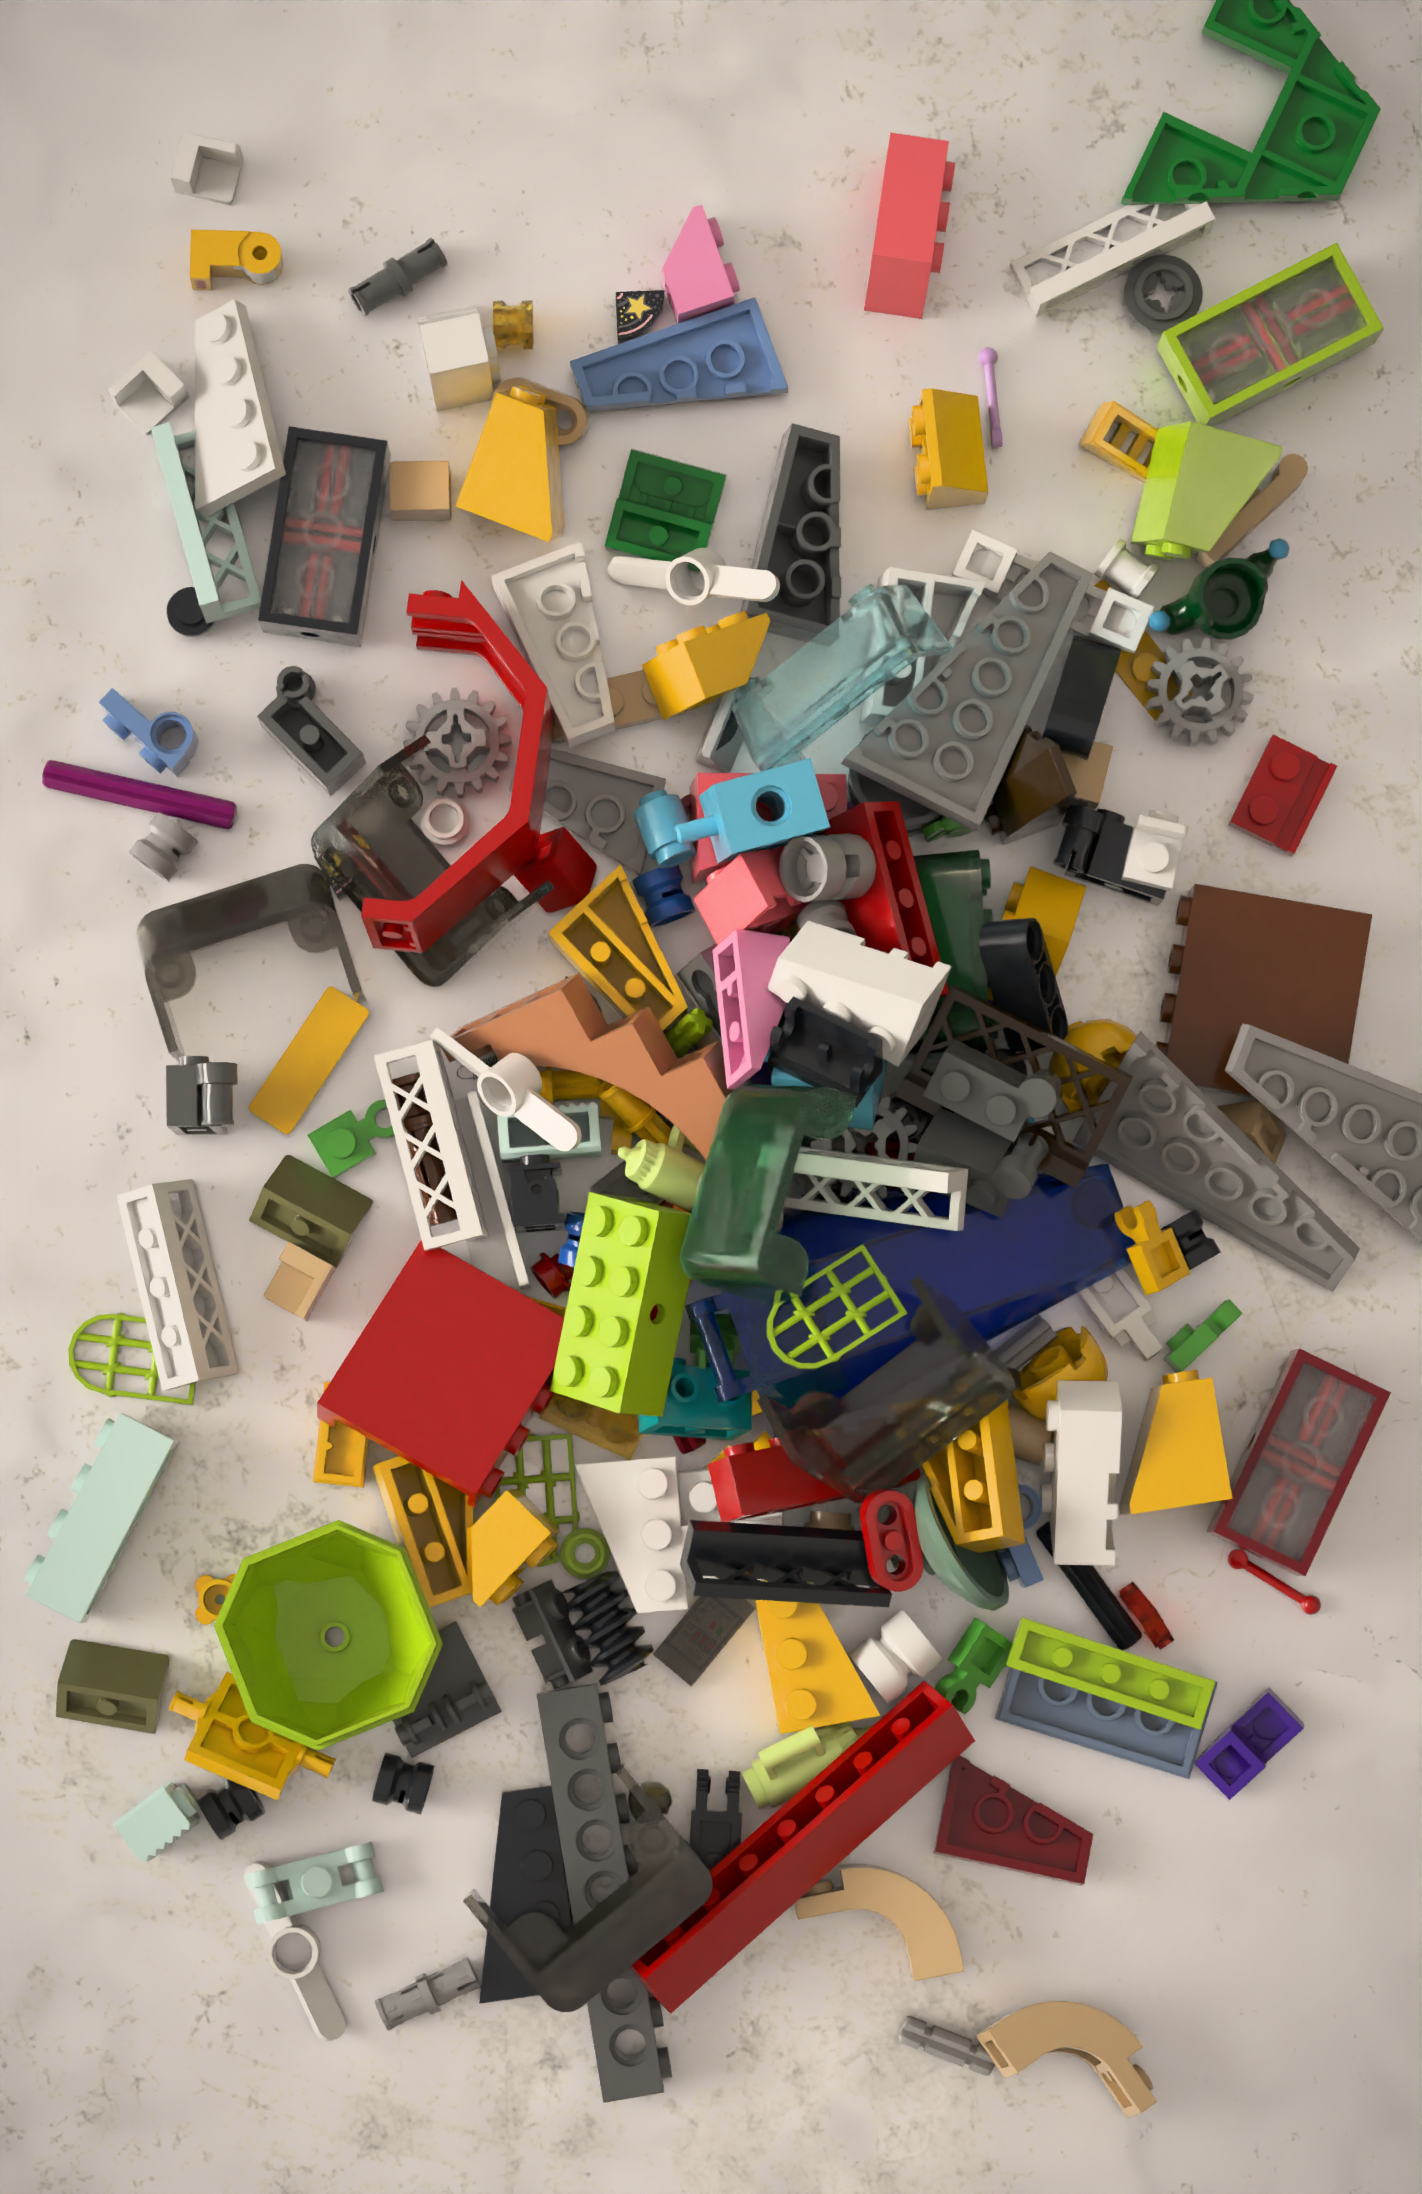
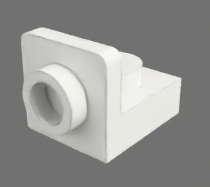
M1150 810L1148 816L1139 815L1134 823L1121 880L1170 891L1173 887L1183 840L1187 836L1189 826L1179 824V817L1177 815L1164 811Z

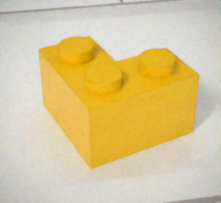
M1030 866L1024 884L1013 883L1001 920L1036 918L1041 926L1056 977L1071 940L1086 886ZM983 966L980 976L987 978L985 968ZM988 982L983 998L994 1001Z

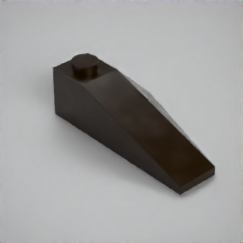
M1025 725L984 816L991 836L999 833L1003 845L1059 825L1074 799L1077 791L1057 743L1047 737L1042 739L1040 732H1032L1031 727Z

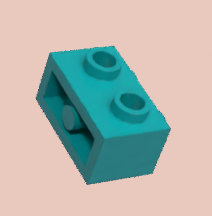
M674 1357L663 1417L639 1415V1434L732 1441L751 1431V1371L725 1369L723 1361L706 1362L705 1368H698L697 1366H687L686 1360L683 1358Z

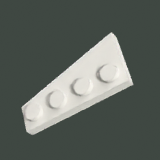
M579 541L491 575L492 586L529 665L548 689L553 716L568 748L614 731L615 722L601 652L583 542Z

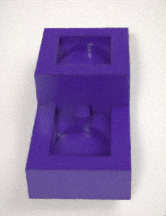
M1269 1687L1195 1760L1194 1764L1230 1800L1266 1767L1267 1762L1304 1729V1723Z

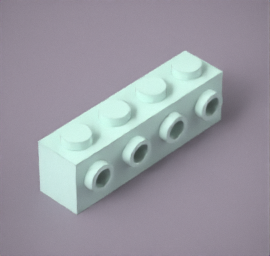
M119 1413L116 1421L110 1418L107 1419L95 1442V1446L101 1448L93 1466L85 1463L73 1483L71 1491L78 1494L69 1512L64 1509L60 1510L49 1530L48 1536L53 1538L54 1541L46 1557L38 1554L26 1574L24 1581L31 1586L25 1596L78 1623L87 1622L179 1441L126 1414Z

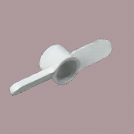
M697 548L672 562L616 556L608 566V573L616 582L624 585L668 589L671 596L684 605H696L712 596L768 602L777 596L780 589L779 579L770 571L726 566L722 557L709 548ZM689 562L695 564L703 573L705 579L704 591L692 583L688 573Z
M436 1028L430 1035L439 1047L479 1077L477 1082L479 1094L483 1102L494 1113L504 1117L514 1115L560 1151L575 1149L580 1144L582 1137L580 1127L539 1095L542 1090V1079L535 1065L527 1057L519 1053H509L492 1067H489L441 1029Z
M256 1861L249 1865L244 1873L246 1885L245 1874L271 1868L272 1866L265 1861ZM280 1882L273 1883L277 1902L288 1901ZM249 1889L250 1894L257 1906L254 1889ZM295 1915L266 1922V1928L272 1938L267 1948V1959L270 1967L277 1975L291 1980L316 2035L324 2041H333L340 2038L345 2032L346 2022L318 1963L321 1955L319 1938L313 1930L307 1926L300 1925ZM297 1933L308 1939L312 1946V1958L306 1967L299 1970H290L278 1961L276 1946L284 1935Z

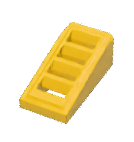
M1115 401L1104 402L1097 410L1079 445L1145 483L1153 447L1143 465L1137 462V459L1147 441L1154 444L1157 428ZM1114 421L1118 426L1109 442H1106L1103 439ZM1131 431L1136 436L1127 452L1123 453L1119 449Z

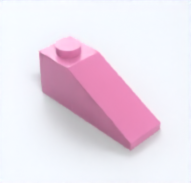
M736 929L712 950L727 1089L736 1090L762 1067L770 1047L771 1031L774 1026H778L787 1003L776 994L767 990L778 957L790 944V937Z

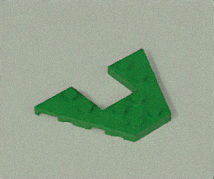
M1216 0L1201 33L1289 74L1252 153L1163 112L1125 191L1121 204H1202L1206 201L1207 203L1337 201L1381 108L1367 91L1358 87L1352 72L1342 60L1340 63L1320 39V32L1303 11L1293 6L1289 0Z

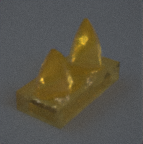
M557 1393L554 1394L546 1410L539 1417L627 1460L632 1459L643 1435L639 1434V1415L616 1413Z

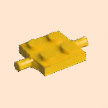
M227 1671L217 1691L208 1697L205 1703L177 1690L169 1706V1711H174L196 1721L195 1735L186 1751L184 1761L277 1801L289 1777L298 1771L300 1766L328 1779L335 1764L336 1758L327 1756L308 1746L252 1723L232 1673Z

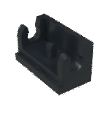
M793 996L786 1005V1021L783 1029L774 1026L771 1031L768 1065L857 1108L883 1071L882 1039Z

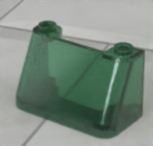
M762 1084L740 1086L727 1095L722 1105L680 1250L682 1270L690 1279L697 1283L769 1306L801 1296L809 1265L806 1250L798 1241L776 1233L803 1136L829 1140L841 1135L851 1121L858 1096L827 1087Z

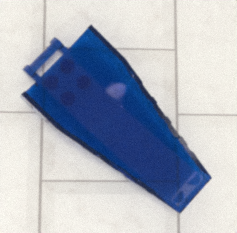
M1109 1164L1088 1166L1076 1189L1046 1173L1038 1174V1179L1029 1195L1023 1199H1013L1003 1218L965 1204L964 1228L961 1231L812 1211L783 1220L779 1233L749 1236L745 1233L711 1245L710 1250L723 1292L687 1304L685 1308L689 1320L695 1319L718 1385L713 1388L718 1403L757 1390L775 1437L806 1429L878 1403L1132 1264L1126 1249L1136 1243L1131 1237L1122 1233L1116 1224L1114 1213L1124 1207ZM930 1191L922 1198L935 1216L949 1218L951 1197L939 1192ZM900 1196L882 1199L881 1201L887 1209L896 1210L908 1200V1197ZM864 1202L861 1204L862 1206L872 1207V1205L869 1202ZM914 1206L907 1211L919 1213ZM864 1244L881 1273L887 1277L890 1287L905 1308L907 1314L843 1354L837 1362H831L816 1369H798L784 1363L773 1352L767 1338V1318L773 1305L787 1293L790 1287L798 1286ZM859 1252L832 1270L841 1284H844L869 1268V1265ZM825 1274L796 1292L806 1308L831 1292L830 1288L833 1285ZM875 1274L851 1288L852 1292L848 1295L856 1308H859L885 1290ZM840 1296L813 1312L816 1315L812 1319L819 1330L823 1331L845 1317V1312L849 1310ZM790 1298L779 1306L773 1319V1328L795 1315L793 1311L797 1309ZM888 1298L866 1312L867 1317L863 1318L872 1330L899 1312L891 1299ZM729 1308L751 1372L750 1376L738 1380L714 1312ZM801 1320L774 1338L782 1352L787 1354L809 1340L808 1336L812 1332L805 1321ZM854 1320L830 1335L831 1339L827 1342L833 1352L837 1353L864 1334ZM818 1343L793 1360L800 1363H817L828 1357Z

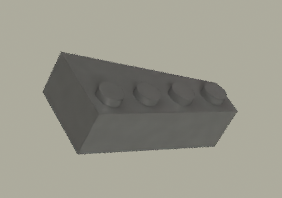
M794 423L789 426L782 436L751 569L767 570L773 573L779 579L780 589L777 596L768 602L743 600L740 612L746 611L749 619L767 612L770 619L767 632L832 649L842 640V622H840L841 577L839 572V548L841 547V527H839L840 436Z

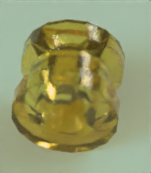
M523 300L519 305L508 306L504 301H493V334L497 350H504L508 345H519L523 350L534 349L533 300Z

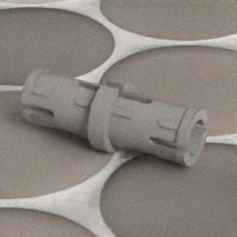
M467 1957L428 1977L425 1973L415 1977V1983L393 1994L391 1993L375 2000V2004L386 2029L389 2031L405 2021L428 2011L431 2015L441 2011V2005L458 1996L481 1988V1984L473 1965H471Z

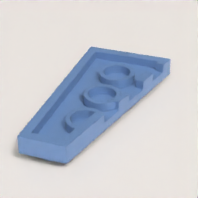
M755 297L570 361V368L587 411L788 393V385Z

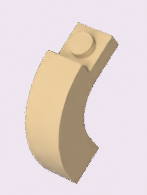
M868 1864L840 1865L838 1867L842 1886L833 1888L831 1879L821 1880L794 1903L798 1920L852 1909L870 1910L888 1918L902 1934L911 1977L914 1981L964 1972L959 1943L944 1911L925 1889L896 1871Z
M1069 2001L1037 2003L1002 2017L976 2035L1004 2078L1018 2074L1046 2053L1060 2052L1073 2055L1086 2062L1097 2073L1127 2118L1143 2113L1157 2102L1150 2092L1153 2089V2085L1148 2075L1139 2065H1132L1128 2060L1131 2055L1143 2047L1142 2044L1122 2023L1092 2006Z

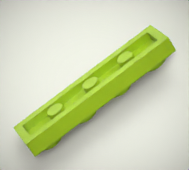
M1022 1617L1020 1618L1005 1665L1201 1730L1216 1682Z

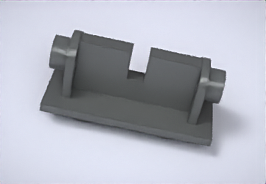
M549 1580L513 1597L512 1599L516 1607L512 1611L526 1641L543 1634L546 1644L531 1650L545 1683L550 1681L554 1690L586 1676L593 1672L590 1664L589 1649H583L581 1643L584 1639L576 1634L568 1616L569 1612H566L564 1608L567 1600L563 1594H559L562 1592L555 1588L552 1580Z

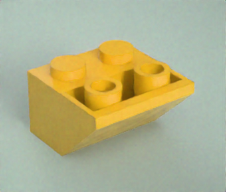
M933 388L922 389L918 405L911 406L912 418L908 420L911 448L920 447V454H917V466H914L916 495H925L926 510L985 504L989 492L978 396Z
M742 611L718 621V624L706 629L702 625L676 636L677 639L655 647L658 656L642 664L663 720L704 706L748 683L770 624L767 612L749 619L746 611Z
M519 1489L506 1490L471 1527L473 1601L479 1607L492 1604L493 1602L497 1606L501 1603L504 1604L524 1583L518 1575L528 1565L532 1569L542 1565L559 1546L553 1539L561 1530Z

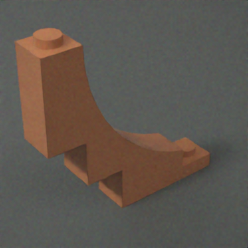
M579 973L468 1023L450 1035L451 1038L477 1058L488 1054L492 1050L499 1061L509 1053H519L527 1057L535 1066L555 1067L580 1072L602 1079L630 1092L669 1119L692 1142L705 1158L714 1174L731 1172L732 1175L737 1174L740 1177L741 1173L745 1170L763 1169L759 1168L760 1149L776 1145L744 1084L736 1090L727 1089L723 1047L719 1040L677 1058L649 1006L608 1025ZM443 1050L449 1063L456 1060Z

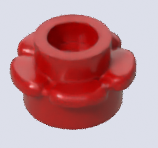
M544 1252L540 1253L541 1259L530 1267L537 1281L553 1299H556L565 1291L569 1293L571 1287L569 1281L573 1277L571 1267L558 1262V1253L551 1258Z

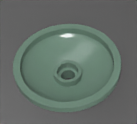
M926 1473L920 1476L914 1490L913 1507L925 1571L931 1576L936 1574L949 1590L977 1607L995 1611L1006 1605L1009 1600V1586L997 1550L977 1553L955 1545L930 1491L932 1486Z

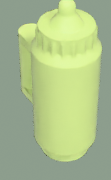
M675 1125L671 1130L668 1145L641 1140L632 1149L624 1146L619 1148L618 1156L626 1161L625 1175L628 1179L636 1182L640 1189L698 1215V1180L701 1175L714 1174L708 1164L682 1153L683 1146L698 1153L700 1152Z
M850 1722L823 1726L817 1730L810 1726L757 1752L760 1758L751 1762L753 1767L741 1773L758 1808L761 1809L769 1804L774 1808L789 1801L872 1726H867L863 1729L854 1728Z

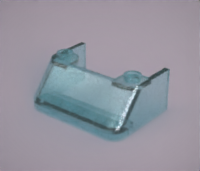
M873 584L865 586L849 599L848 603L852 608L762 681L759 677H755L734 693L738 701L732 706V710L750 756L760 771L806 759L801 752L803 749L918 657L946 655L953 649L907 585H885L878 589Z

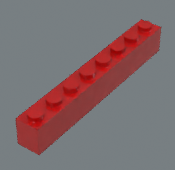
M926 1681L920 1683L619 1951V1954L643 1986L670 2014L975 1742V1739L953 1704Z

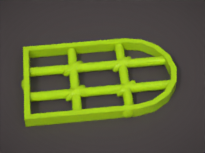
M862 1244L798 1286L790 1287L787 1293L773 1305L767 1318V1338L773 1352L784 1363L798 1369H816L831 1362H837L843 1354L906 1315L907 1312L890 1287L887 1277L881 1273L864 1244ZM860 1252L868 1263L869 1268L841 1284L832 1269ZM826 1274L833 1285L830 1288L831 1292L805 1308L796 1292ZM875 1274L885 1291L859 1308H856L848 1295L852 1292L850 1289ZM840 1296L849 1311L845 1312V1317L820 1331L812 1319L816 1315L813 1312ZM790 1298L797 1309L793 1311L795 1315L773 1328V1319L779 1306ZM890 1298L899 1313L871 1330L863 1317H867L866 1312ZM804 1320L812 1332L808 1336L810 1339L784 1354L778 1347L774 1337L799 1321ZM855 1320L864 1335L837 1353H834L827 1342L831 1339L829 1336ZM818 1343L828 1357L817 1363H800L793 1360Z
M125 1313L97 1315L83 1322L73 1334L68 1348L69 1365L76 1379L86 1388L106 1394L108 1397H115L116 1395L193 1405L196 1383L190 1384L188 1399L155 1395L159 1374L154 1353L152 1355L151 1369L122 1366L121 1362H117L119 1345L149 1349V1353L153 1352L151 1341L124 1338V1334L120 1335L122 1320L146 1323L145 1318L127 1316ZM114 1319L112 1336L83 1333L88 1326L100 1320ZM77 1341L104 1343L106 1347H111L108 1364L75 1360ZM78 1368L103 1371V1375L107 1374L105 1389L91 1385L81 1376ZM115 1373L145 1376L144 1380H149L147 1394L113 1390Z
M572 1433L543 1436L529 1434L526 1442L542 1441L544 1470H541L542 1475L525 1476L522 1447L517 1456H515L516 1472H513L514 1477L502 1478L495 1491L496 1501L501 1496L500 1486L517 1484V1489L526 1496V1488H529L528 1484L545 1482L547 1513L544 1512V1514L558 1528V1524L573 1523V1532L578 1529L580 1514L577 1511ZM567 1439L569 1473L552 1474L550 1440ZM557 1481H570L572 1515L555 1516L553 1486H556ZM556 1535V1536L554 1537V1539H553L556 1543H557V1535ZM558 1549L550 1555V1560H546L539 1567L557 1563L560 1560Z

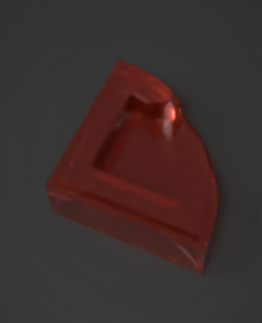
M1131 1582L1119 1591L1121 1594L1119 1596L1128 1611L1140 1622L1145 1635L1155 1648L1158 1647L1161 1650L1174 1641L1157 1609L1134 1582Z

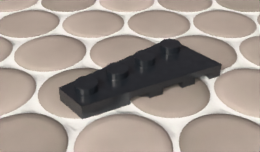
M551 1785L502 1792L479 2004L580 1989L563 1856Z

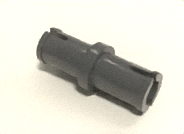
M429 238L424 244L398 260L394 258L388 259L383 263L384 268L358 285L350 287L348 292L358 310L361 311L363 316H367L371 311L398 294L405 297L413 291L412 286L440 268L446 267L448 263L438 244L434 242V239Z

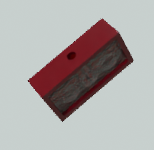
M1300 1348L1292 1350L1230 1480L1232 1499L1220 1501L1206 1532L1296 1576H1306L1391 1392Z

